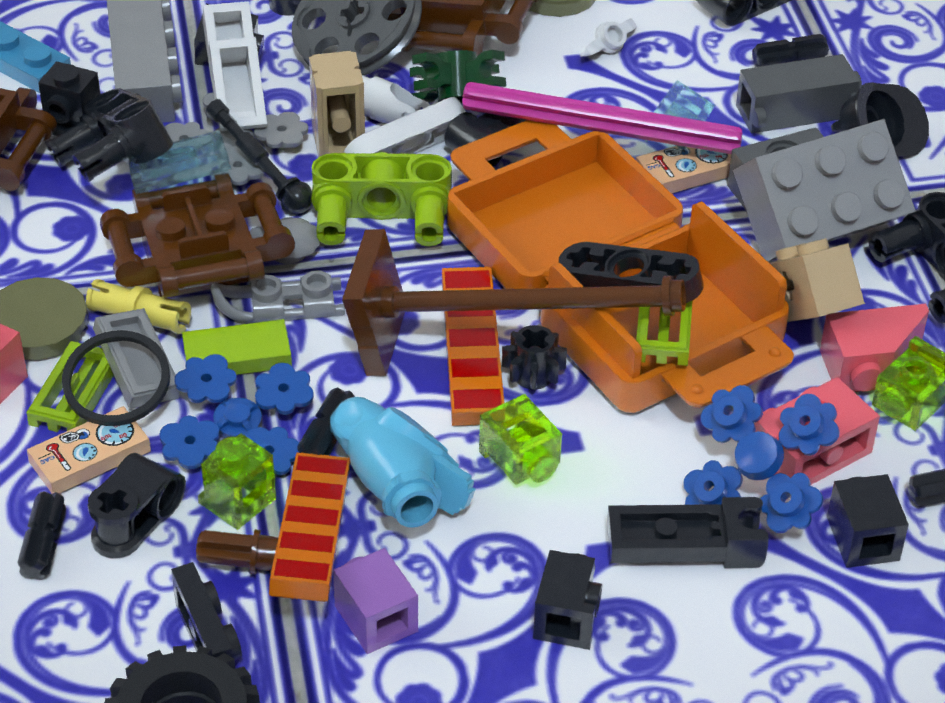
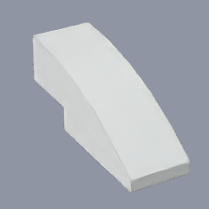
M249 1L203 5V27L214 100L220 99L229 108V114L242 129L267 127L256 37L253 34ZM219 122L220 131H228Z

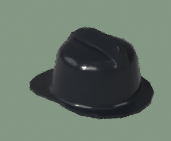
M874 82L863 84L857 94L850 97L841 107L840 120L831 125L832 131L842 132L885 119L897 157H909L919 154L926 146L929 137V121L925 108L919 98L908 88L895 84Z

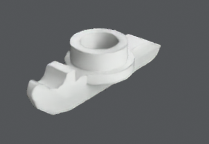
M632 18L622 23L616 21L601 23L596 28L595 40L590 42L579 56H591L601 50L610 54L620 51L626 42L627 33L637 27L636 23Z

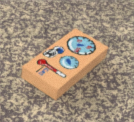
M677 145L637 156L636 161L669 192L675 193L728 178L731 154Z
M122 406L104 415H120L128 413V411ZM136 421L119 426H104L86 422L27 449L29 463L52 494L55 492L62 493L118 467L124 458L131 453L144 455L150 452L151 449L148 436Z

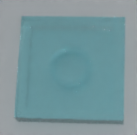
M220 130L175 141L166 153L149 162L141 164L129 162L130 175L136 194L232 170Z

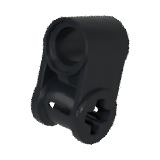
M131 453L125 457L117 470L101 486L92 491L88 497V512L91 518L95 520V526L91 532V543L94 550L108 558H122L135 552L164 519L170 517L178 508L186 488L185 476L138 453Z

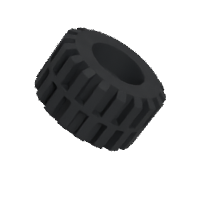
M186 645L173 646V653L162 655L160 649L147 654L148 661L144 664L134 661L125 668L126 679H115L110 687L111 697L105 698L104 702L260 703L257 686L252 685L250 673L244 666L235 669L234 658L225 653L217 658L213 657L212 648L199 646L196 652H187Z

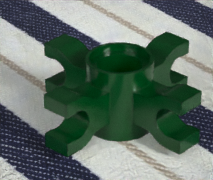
M492 49L483 51L477 56V53L474 51L454 50L438 54L424 52L412 55V63L422 67L409 68L410 77L423 80L414 81V91L420 92L411 94L428 103L435 101L437 98L438 102L450 97H456L462 104L464 88L469 82L506 87L505 77L492 76L493 74L500 73L499 64L494 63L505 61V52Z

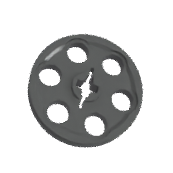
M301 0L292 22V39L297 51L308 66L309 57L314 54H322L326 48L332 45H339L336 52H356L361 74L366 75L391 62L406 48L419 26L422 2L421 0ZM407 8L400 18L393 21L387 20L395 9ZM326 16L321 26L312 30L308 29L309 24L314 19ZM379 41L374 51L368 54H360L362 48L367 43Z

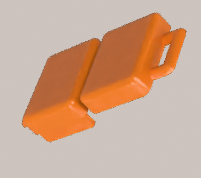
M526 120L458 147L451 152L452 163L469 181L453 187L448 193V227L484 267L492 268V275L505 289L583 287L561 263H558L560 254L566 248L580 242L684 253L692 255L698 260L704 288L702 293L692 302L688 366L677 365L678 357L668 356L667 364L656 363L655 355H646L645 362H641L642 348L636 341L639 307L541 309V326L546 327L552 333L557 332L559 334L558 345L567 348V355L621 411L636 413L675 394H678L692 407H705L713 403L712 396L716 391L724 389L730 393L736 386H749L788 367L792 363L794 353L783 342L789 315V305L785 300L787 282L784 276L702 201L692 205L690 223L682 227V203L610 135L600 131H592L571 139L557 125ZM535 142H538L545 149L542 152L497 170L488 162ZM630 269L624 271L619 275V277H629L640 273L642 269ZM650 307L647 340L658 341L660 307ZM675 312L674 316H670L668 341L679 342L681 312Z

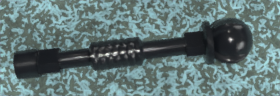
M220 99L213 100L207 106L206 112L215 122H220L236 139V146L253 165L260 166L273 180V183L278 187L276 197L281 201L282 209L288 214H301L307 211L312 204L311 187L307 183L301 182L297 177L288 179L268 158L269 153L250 132H245L237 124V121L229 114V108Z

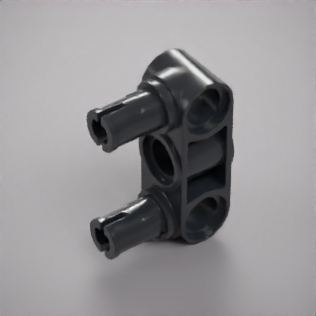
M121 88L106 91L90 100L84 106V115L79 117L80 123L53 139L45 141L48 151L54 152L51 156L59 167L62 168L66 163L73 160L76 165L80 164L81 167L78 170L87 182L94 180L96 176L123 160L127 163L133 162L136 164L154 160L166 153L174 144L151 100L142 97L138 93L134 94Z
M932 192L923 196L919 202L918 209H915L916 212L905 216L902 222L871 233L870 238L872 240L869 241V249L874 258L879 262H885L892 257L913 250L919 252L945 280V193ZM945 289L931 293L930 298L932 300H929L928 304L932 316L939 323H945Z

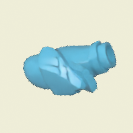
M364 397L348 398L335 409L330 417V430L344 451L349 455L351 465L361 482L382 501V508L386 515L394 517L405 527L413 528L428 523L435 516L438 508L453 515L470 505L476 490L473 488L474 480H472V475L460 469L459 464L448 454V449L410 416L393 407L385 409L378 403Z

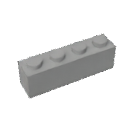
M107 0L115 89L121 88L150 99L162 122H174L173 103L182 102L180 76L175 75L179 74L170 0Z

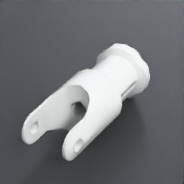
M362 75L364 81L365 116L381 123H390L420 110L421 107L430 106L425 100L413 96L409 91L393 82L378 76L368 78Z

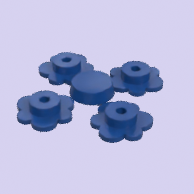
M212 354L203 360L198 357L188 359L185 364L186 369L179 371L175 376L176 388L181 392L187 393L188 399L192 403H201L204 400H208L212 403L221 404L214 411V422L209 420L198 422L196 417L188 415L182 417L179 424L170 423L163 426L159 433L160 441L164 445L162 448L163 457L168 461L178 460V463L185 469H196L204 463L205 458H212L218 454L219 445L216 441L220 434L229 441H245V445H242L238 450V457L242 462L247 463V469L251 476L266 478L273 472L277 475L287 474L291 470V462L295 461L296 452H299L297 449L299 442L294 438H288L287 430L282 427H274L270 431L259 427L262 418L260 408L265 410L276 408L280 414L287 415L294 411L295 406L305 407L309 405L314 398L313 389L309 386L310 375L302 370L295 372L290 364L277 363L270 368L269 374L263 373L256 377L255 384L258 389L255 394L256 403L246 398L226 400L230 395L229 386L234 385L237 381L236 372L228 369L226 358L218 354Z
M739 385L734 387L730 393L724 389L716 391L712 396L713 404L705 407L701 413V423L706 429L712 431V436L718 443H726L731 438L738 442L735 448V461L738 469L734 466L722 467L718 461L710 460L705 463L703 470L696 469L690 471L683 481L684 489L689 494L686 497L685 505H721L723 497H741L737 490L742 485L743 476L751 480L769 478L766 484L768 494L760 498L763 501L762 512L767 515L766 521L769 528L776 533H785L793 526L797 529L807 528L812 520L810 514L817 512L822 507L823 496L816 487L810 486V479L804 473H796L791 478L783 473H775L783 463V447L788 450L799 448L804 455L811 456L818 452L820 445L830 446L837 441L840 430L834 422L837 417L836 408L831 403L822 404L820 399L814 394L800 396L796 400L794 408L788 407L781 412L780 420L784 426L779 432L778 440L765 432H755L754 422L762 418L763 409L758 403H755V394L751 388ZM788 498H791L789 502L785 503Z

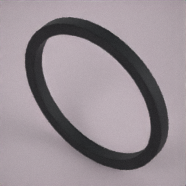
M126 330L104 332L83 342L68 358L62 374L63 392L72 410L81 418L104 426L125 425L147 416L162 402L170 384V368L161 347L143 334ZM114 341L134 342L149 349L160 362L161 380L154 395L144 405L125 414L102 415L84 408L75 399L71 390L72 374L76 365L86 353L97 346Z

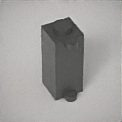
M843 54L741 69L736 107L751 134L840 120L841 107L850 97L857 94L862 86V81L859 73L853 71Z

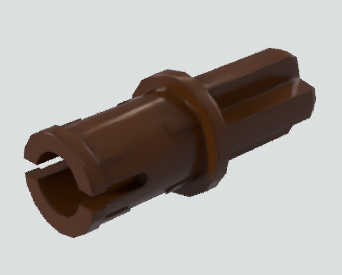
M257 529L254 530V535L204 530L197 539L196 558L200 563L249 568V574L256 575L257 570H272L278 537L261 535V530Z

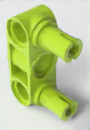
M385 152L330 153L322 155L313 161L311 167V200L314 209L317 211L316 232L317 239L325 245H338L342 243L345 239L346 218H373L379 220L391 218L415 219V239L419 244L423 246H436L442 242L444 215L447 214L448 193L452 189V167L446 158L433 154H392Z

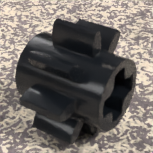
M530 325L520 329L518 332H511L510 345L502 346V367L510 368L509 381L512 383L517 382L520 386L531 390L542 389L550 383H558L559 370L566 369L567 348L558 347L559 334L557 332L552 333L546 327L539 325Z

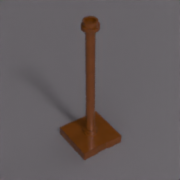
M369 229L364 231L342 301L358 345L366 376H386L405 312L662 307L664 316H674L675 312L685 311L686 287L683 279L674 280L673 276H663L662 285L403 291L385 229Z

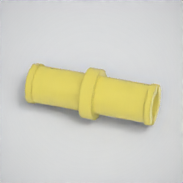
M95 279L91 285L93 288L100 289V292L90 288L87 291L86 305L90 311H99L111 315L144 308L152 326L170 330L176 334H182L186 330L185 325L178 324V321L189 324L191 319V306L188 302L154 295L147 287L135 286L131 289L108 283L101 279Z

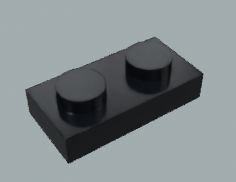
M193 562L171 569L175 604L195 650L197 651L198 647L202 646L212 648L213 657L216 658L223 653L234 659L242 657L240 642L233 625L230 623L223 626L218 615L222 614V608L213 582L203 583Z

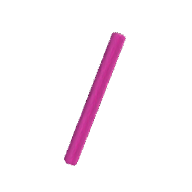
M474 82L467 83L463 92V108L471 111L589 131H600L607 134L731 154L732 149L741 147L742 129L736 126Z

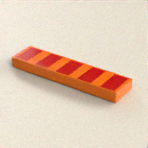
M491 267L442 268V291L493 289ZM496 310L444 311L452 426L505 424V404Z
M296 452L270 575L269 596L328 602L349 478L350 458Z

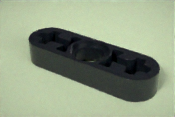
M580 242L566 248L560 254L558 263H561L583 287L662 285L663 276H673L674 280L683 279L685 282L686 303L696 299L704 288L698 260L692 255L684 253ZM630 269H642V271L636 275L629 277H619V275L624 271Z

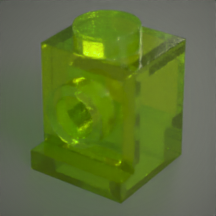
M917 336L909 341L908 349L878 375L872 401L874 407L914 431L945 403V352Z
M526 394L480 415L479 452L484 458L490 456L515 485L529 478L535 483H540L554 474L561 459L562 433ZM515 425L514 428H512V429H510V430H508V431L506 430L507 428H509V427Z
M242 433L236 437L222 439L206 461L201 464L204 491L197 495L198 503L236 530L240 529L276 499L273 454ZM242 487L250 492L244 498L242 495Z

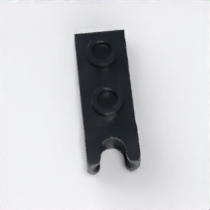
M723 497L721 505H608L607 527L611 563L723 562L724 568H759L765 563L769 539L768 532L759 529L763 501L758 497Z

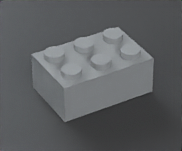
M885 119L756 157L733 170L761 255L766 261L777 259L775 251L824 238H827V241L830 242L890 223L916 212Z

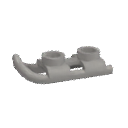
M324 271L308 272L303 277H300L299 281L281 282L275 276L265 275V279L251 281L250 285L229 286L214 283L211 284L210 288L218 309L230 319L242 323L345 315L344 304L334 305L333 291L341 290V278H331V275ZM225 297L252 298L253 312L238 310ZM303 299L304 308L284 309L283 301Z

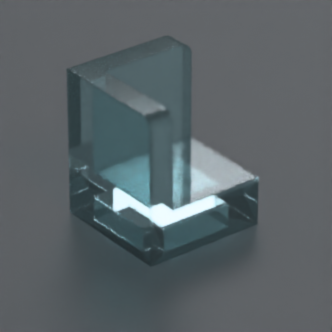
M676 80L654 113L707 121L716 105ZM675 145L682 150L687 148L684 146Z

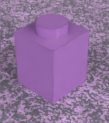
M385 548L364 557L353 558L345 565L333 570L335 607L367 654L418 632V594Z

